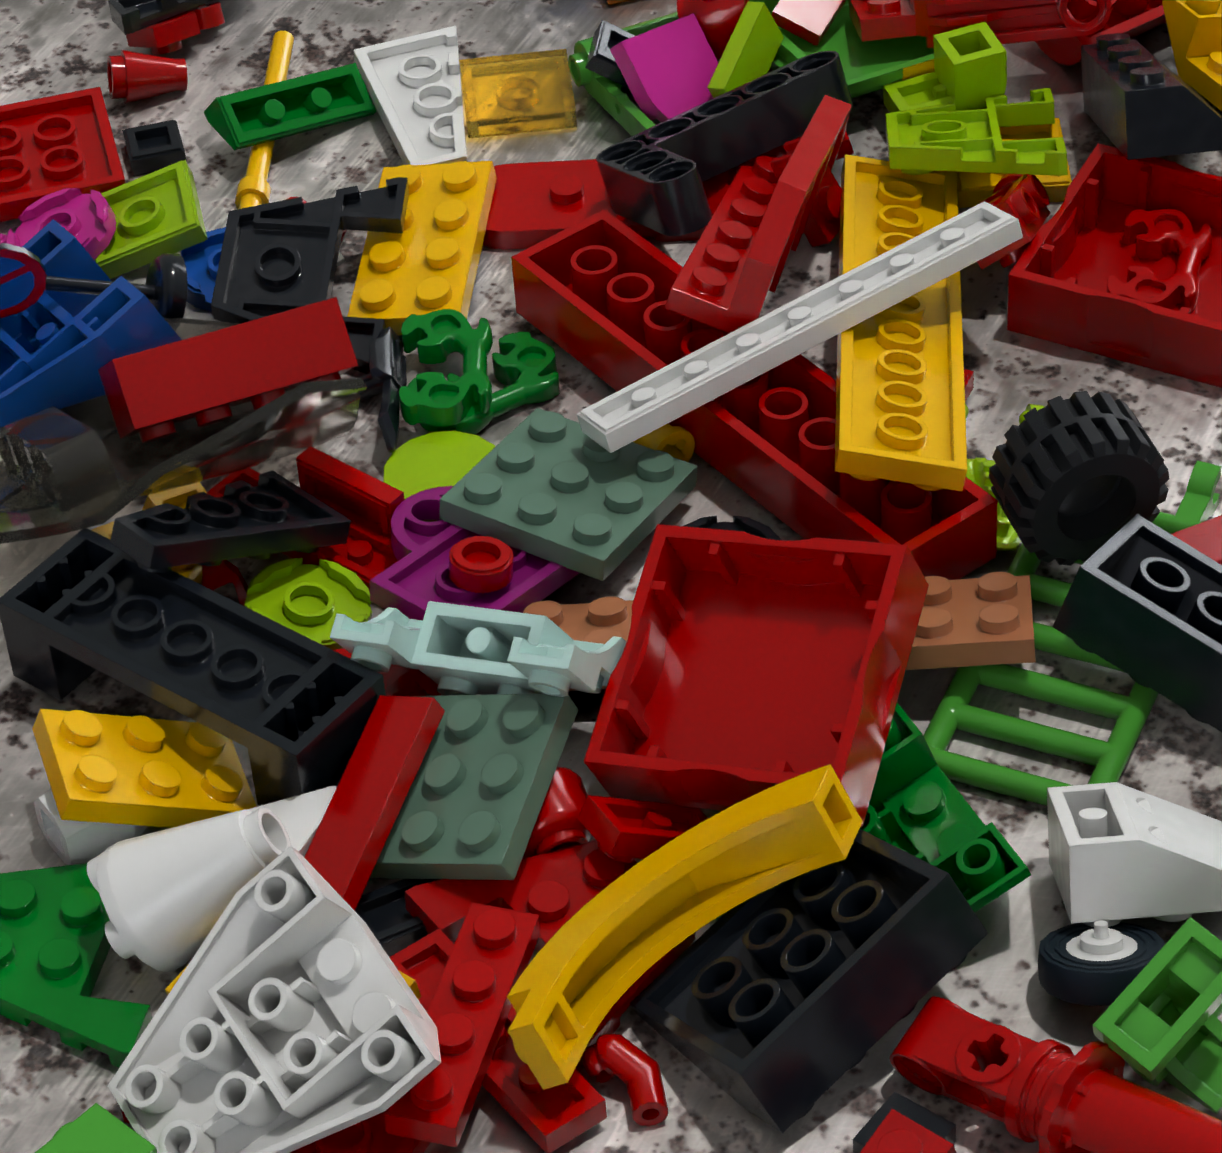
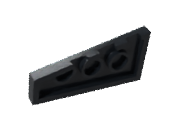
M272 470L260 474L258 485L251 487V484L243 480L226 484L224 496L219 498L205 492L188 496L184 509L165 503L116 518L110 543L132 557L137 567L149 572L166 573L171 571L174 566L189 564L217 566L222 563V560L241 557L268 559L272 553L293 550L302 553H314L319 550V547L346 544L351 520Z

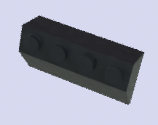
M1122 33L1100 35L1096 37L1097 44L1081 45L1084 111L1127 160L1222 150V116L1138 41L1130 40V35Z
M1136 514L1079 567L1053 624V628L1073 639L1075 644L1081 649L1097 654L1126 672L1139 685L1155 690L1184 708L1192 718L1209 724L1222 732V565L1139 514Z

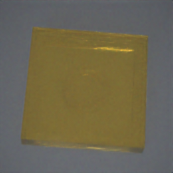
M566 49L459 60L468 138L577 127L576 108Z

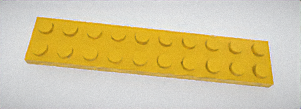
M845 154L841 171L839 276L957 216V172L933 171L927 174L910 175L901 172V169H890L889 161ZM960 271L837 335L834 472L847 473L854 478L864 481L885 479L911 483L920 489L928 491H938L941 489L963 490L967 473Z

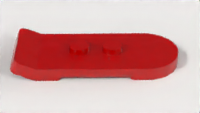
M596 159L510 163L494 166L497 179L483 246L502 250L527 249L603 209L607 210L643 238L655 237L656 241L659 242L699 240L706 226L689 234L666 236L614 213ZM736 167L702 182L712 215L736 176Z

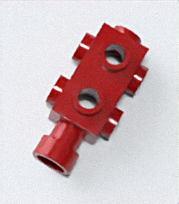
M1005 174L996 184L993 194L977 203L978 205L985 201L1018 218L1023 238L977 261L981 270L996 261H999L1003 268L1018 261L1050 215V211L1047 208V205L1050 204L1049 196L1035 175Z

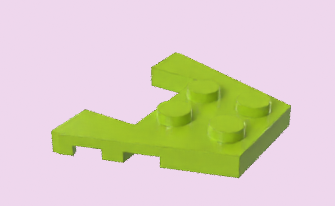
M1051 88L1030 90V101L1022 103H1007L1006 95L985 97L984 109L956 111L954 103L885 113L890 169H901V172L910 175L927 174L933 171L1068 175L1067 151L1063 137L1003 141L999 128L1055 124L1054 99Z

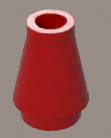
M121 50V54L118 56H108L107 78L111 99H123L124 104L174 91L187 90L188 77L185 58L172 59Z

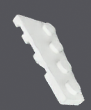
M456 26L353 50L355 63L370 97L404 165L445 164L467 161Z

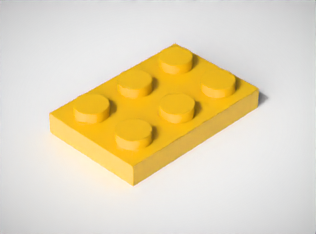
M40 708L32 730L61 820L173 828L257 807L233 741L197 721L154 719L141 715L131 717L97 714L82 710L63 711Z

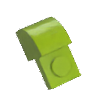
M986 22L933 35L935 72L883 85L884 105L890 113L947 103H954L956 111L984 109L985 97L1004 95L1007 85L1006 49Z

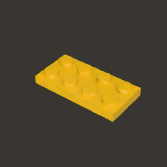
M458 161L445 164H406L396 167H383L378 188L387 187L386 180L408 178L409 197L403 233L367 232L347 317L384 319L386 328L392 327L398 336L402 335V324L411 314L424 315L438 310L452 309L460 312L467 319L497 179L492 161Z

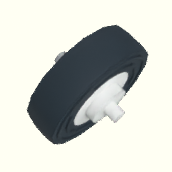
M1100 920L1094 922V927L1083 923L1067 925L1050 932L1040 941L1038 952V977L1040 985L1048 994L1065 1002L1087 1006H1110L1161 950L1165 942L1156 932L1136 924L1120 922L1117 925L1108 927L1107 921Z

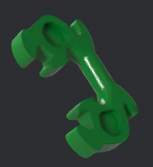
M452 309L438 310L424 315L411 314L407 317L401 328L404 352L411 353L417 348L419 362L422 364L444 363L449 354L458 352L463 356V375L457 381H447L441 372H423L416 375L418 392L412 391L407 386H402L399 389L401 413L405 422L409 425L423 423L439 427L453 426L466 417L475 402L480 405L481 413L488 412L492 402V385L487 376V355L490 353L493 345L492 329L488 320L481 318L479 326L476 329H472L466 317Z
M515 332L501 337L498 341L500 353L495 352L492 354L493 373L500 383L509 386L492 393V402L488 412L481 413L480 405L475 402L466 417L456 425L439 427L420 423L421 427L432 432L456 429V431L476 435L487 427L493 419L526 404H536L553 399L560 394L554 348L532 338L529 332ZM453 373L447 375L448 381H457L460 378ZM416 378L407 386L414 392H418Z

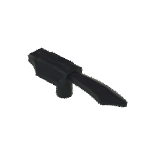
M389 326L380 330L377 339L369 342L370 372L352 380L350 385L355 398L359 402L382 393L378 422L386 448L391 453L396 449L399 436V389L402 386H406L407 375L403 342L392 327Z

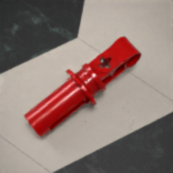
M932 996L927 1000L889 1057L892 1066L897 1072L913 1085L928 1093L946 1096L983 1113L989 1118L1004 1122L1008 1133L1013 1137L1028 1143L1039 1141V1153H1222V1120L1124 1079V1059L1109 1048L1108 1044L1099 1040L1084 1045L1074 1055L1068 1046L1060 1042L1047 1039L1038 1043L1013 1032L1005 1026L994 1024L973 1015L947 999Z

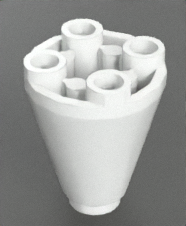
M261 807L254 812L243 809L119 841L108 847L100 855L91 859L87 863V874L90 882L99 892L110 919L105 924V934L113 950L124 959H129L136 955L142 962L157 971L173 972L185 965L198 951L236 892L291 846L289 835L280 819L265 807Z

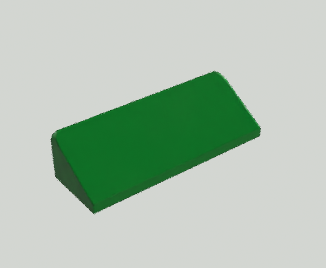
M353 63L216 97L204 111V115L210 125L235 151L374 115L377 110L357 64Z

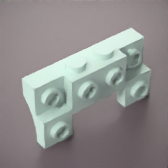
M428 601L423 620L409 619L397 608L387 607L381 614L367 622H357L345 614L336 613L330 634L332 640L352 654L350 660H354L376 672H388L391 664L410 669H419L438 684L437 692L441 695L544 693L551 696L564 697L568 695L569 689L586 693H600L602 686H607L610 675L618 664L627 643L622 637L613 636L605 644L573 640L544 615Z

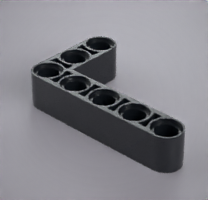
M821 51L802 57L601 151L597 155L596 161L614 213L666 236H681L707 226L713 215L702 182L785 144V142L802 136L824 95L852 105L851 110L853 109L854 105L839 54L836 51Z

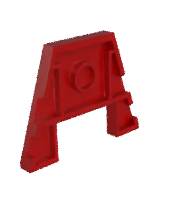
M595 840L524 858L521 860L514 880L441 879L413 886L405 891L406 910L413 917L418 916L423 921L428 934L440 929L452 942L457 939L471 902L537 914L540 918V936L535 950L539 952L555 933L584 905L636 865L637 862H620L608 857L599 850L598 842ZM696 932L665 954L628 988L601 1021L586 1048L597 1044L598 1036L613 1034L619 1028L620 1017L630 1006L629 1003L693 943ZM583 1054L575 1068L578 1072L584 1068Z

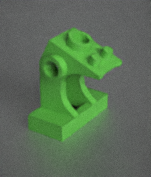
M1189 917L1092 1025L1094 1035L1102 1042L1108 1044L1109 1048L1126 1060L1129 1066L1144 1080L1154 1086H1158L1165 1080L1215 1114H1218L1222 1109V1023L1218 1019L1222 1014V941L1193 918Z

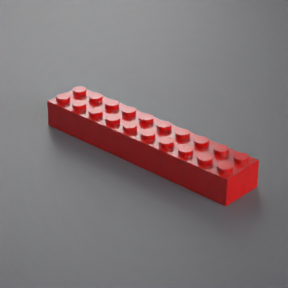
M605 209L511 257L516 312L616 391L729 334L665 309L671 287L683 267ZM801 354L668 423L672 427L680 426L688 430L694 437V452L804 539L818 537L907 545L924 577L941 576L948 580L960 579L996 558L998 500L967 477L965 478L962 491L949 489L928 491L920 489L911 483L885 479L864 481L854 478L847 473L834 472L836 380Z

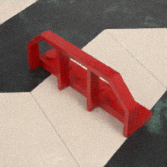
M824 95L779 179L771 168L770 161L773 157L759 156L741 165L714 212L712 219L709 221L671 287L665 309L727 333H731L759 318L768 291L775 293L790 250L796 251L799 246L827 165L832 172L845 136L852 108L851 104Z

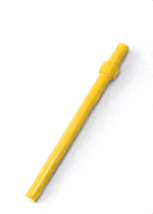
M278 31L273 36L264 85L287 80L294 44V37L288 31ZM275 140L251 146L246 176L239 181L235 204L238 209L269 203L271 187L267 180Z

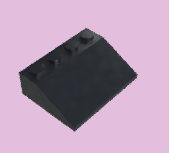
M859 829L845 860L787 880L730 909L629 1004L637 1015L744 1109L781 1133H784L796 1120L804 1117L812 1109L814 1103L846 1071L859 1064L866 1052L899 1020L908 1016L916 1007L917 1002L949 971L958 967L965 960L967 954L988 932L949 873Z

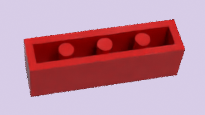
M337 297L112 359L98 369L120 439L139 434L142 443H148L177 433L174 424L177 422L196 418L198 427H203L233 417L230 407L251 401L254 411H258L288 401L286 394L288 390L306 386L308 394L313 395L343 385L340 375L358 366Z

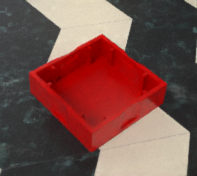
M1098 143L1068 186L1060 209L1047 223L1040 227L1008 274L1007 330L1222 388V176L1195 171L1176 162L1156 157L1127 160L1116 147ZM1140 208L1146 211L1159 209L1181 211L1190 220L1194 233H1198L1202 225H1210L1212 248L1206 259L1201 262L1197 277L1199 297L1191 314V308L1183 307L1182 304H1177L1174 309H1169L1107 292V279L1110 275H1116L1122 282L1127 283V268L1129 266L1138 265L1153 268L1156 277L1160 279H1167L1175 273L1179 258L1176 253H1166L1160 260H1147L1135 255L1136 242L1131 245L1124 244L1125 219L1133 210Z
M657 524L633 600L628 640L618 664L610 675L584 763L612 798L677 804L685 807L723 811L744 799L798 775L831 764L863 822L860 827L863 828L929 586L908 546L818 537L794 541L774 540L755 536L745 531Z

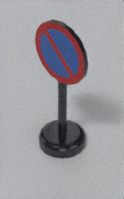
M0 243V318L24 311L36 303L44 291L100 295L113 283L111 281L47 276L46 269L38 256L24 247ZM163 253L155 257L151 263L145 284H131L148 298L177 333L184 317L187 300L188 281L186 265L180 254Z

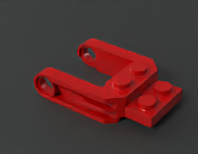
M848 0L850 19L862 42L922 36L926 37V47L933 49V35L981 22L987 23L1001 44L1091 35L1105 26L1112 10L1111 0H1097L1096 9L1090 17L1076 20L1067 13V3L1069 0Z

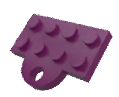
M443 486L413 494L402 501L395 509L391 518V548L398 561L370 580V601L384 609L387 607L397 608L409 619L423 620L428 601L523 613L528 605L542 601L578 575L579 572L509 546L513 551V577L507 586L489 593H474L457 587L449 577V552L457 542L468 537L482 535L439 519L440 498L453 487ZM423 520H437V521H435V522H426V521H423Z

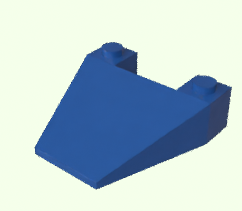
M54 219L22 246L40 258L46 269L47 276L111 281L80 242ZM122 276L117 278L100 295L44 291L38 301L24 311L0 318V428L106 395L98 369L112 359L182 339L148 298Z

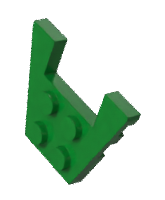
M87 863L0 873V1015L26 1027L31 1021L58 1032L61 1042L80 1051L89 1046L109 1055L111 1065L120 1068L152 1020V1013L148 1004L90 997L111 945L105 934V924L110 919L99 892L90 882L86 869Z

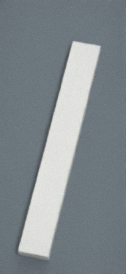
M984 201L580 410L577 413L581 430L600 446L612 453L1023 238L1019 219Z

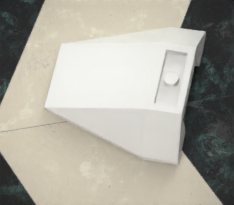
M289 846L236 892L108 1084V1088L135 1132L153 1144L157 1149V1153H290L380 1114L391 1107L441 1064L437 1026L366 922L298 850Z

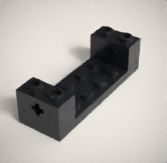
M86 527L0 597V619L15 677L62 700L95 670H98L247 747L257 805L259 806L330 786L337 787L379 696H386L382 674L354 660H350V658L172 570L166 573L143 570L134 564L132 557L111 544L110 539Z

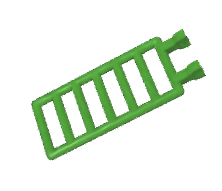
M1197 461L1191 473L1187 491L1176 514L1160 512L1152 523L1172 534L1207 521L1209 517H1212L1219 505L1220 494L1214 493L1221 476L1222 466ZM1022 543L1007 573H1011L1014 576L1030 575L1031 599L1062 607L1072 583L1035 574L1042 560H1039L1034 552L1030 553ZM1077 560L1076 562H1074L1080 565L1083 564L1082 560ZM1033 622L1036 650L1122 671L1097 654L1081 649L1075 644L1073 639L1052 626ZM1007 664L958 667L923 736L938 766L949 780L1047 806L1048 787L1073 785L948 752L946 749L956 729L1095 766L1088 784L1118 782L1159 693L1135 682L1129 696ZM980 684L1117 721L1106 742L970 706L969 703Z

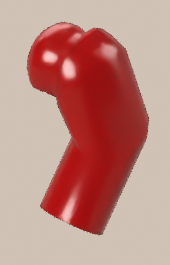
M620 1034L598 1036L597 1044L589 1046L583 1053V1065L589 1076H596L597 1082L600 1083L609 1082L615 1075L627 1085L632 1117L637 1124L653 1126L663 1122L668 1116V1107L660 1067L657 1061Z

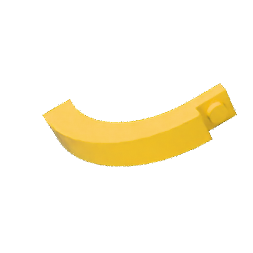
M831 764L798 775L744 799L666 843L597 894L544 945L522 972L507 995V998L517 1012L508 1029V1033L513 1040L514 1049L518 1057L525 1064H528L543 1090L568 1083L590 1039L613 1005L651 966L687 937L730 909L778 884L809 871L846 859L863 821Z

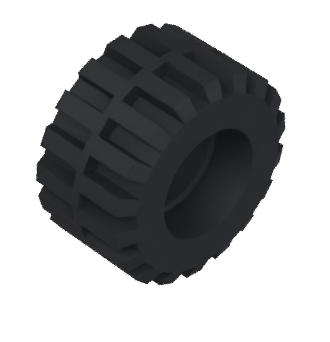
M1087 391L1074 392L1069 399L1063 400L1061 396L1048 400V405L1038 411L1036 408H1033L1023 415L1025 420L1019 426L1012 425L1004 434L1007 439L1006 443L998 445L994 451L992 458L996 464L989 468V479L993 484L991 490L1025 548L1030 553L1034 552L1039 560L1047 563L1055 559L1059 565L1071 566L1077 560H1082L1084 563L1136 514L1153 522L1160 513L1157 505L1166 501L1169 490L1165 485L1169 480V472L1164 464V459L1134 413L1121 399L1114 401L1110 394L1098 392L1090 397Z

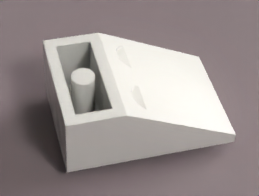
M1118 782L1047 788L1049 864L1071 924L1083 923L1094 927V922L1103 920L1107 921L1108 927L1117 925L1122 919L1146 917L1176 922L1188 919L1194 913L1222 911V821Z

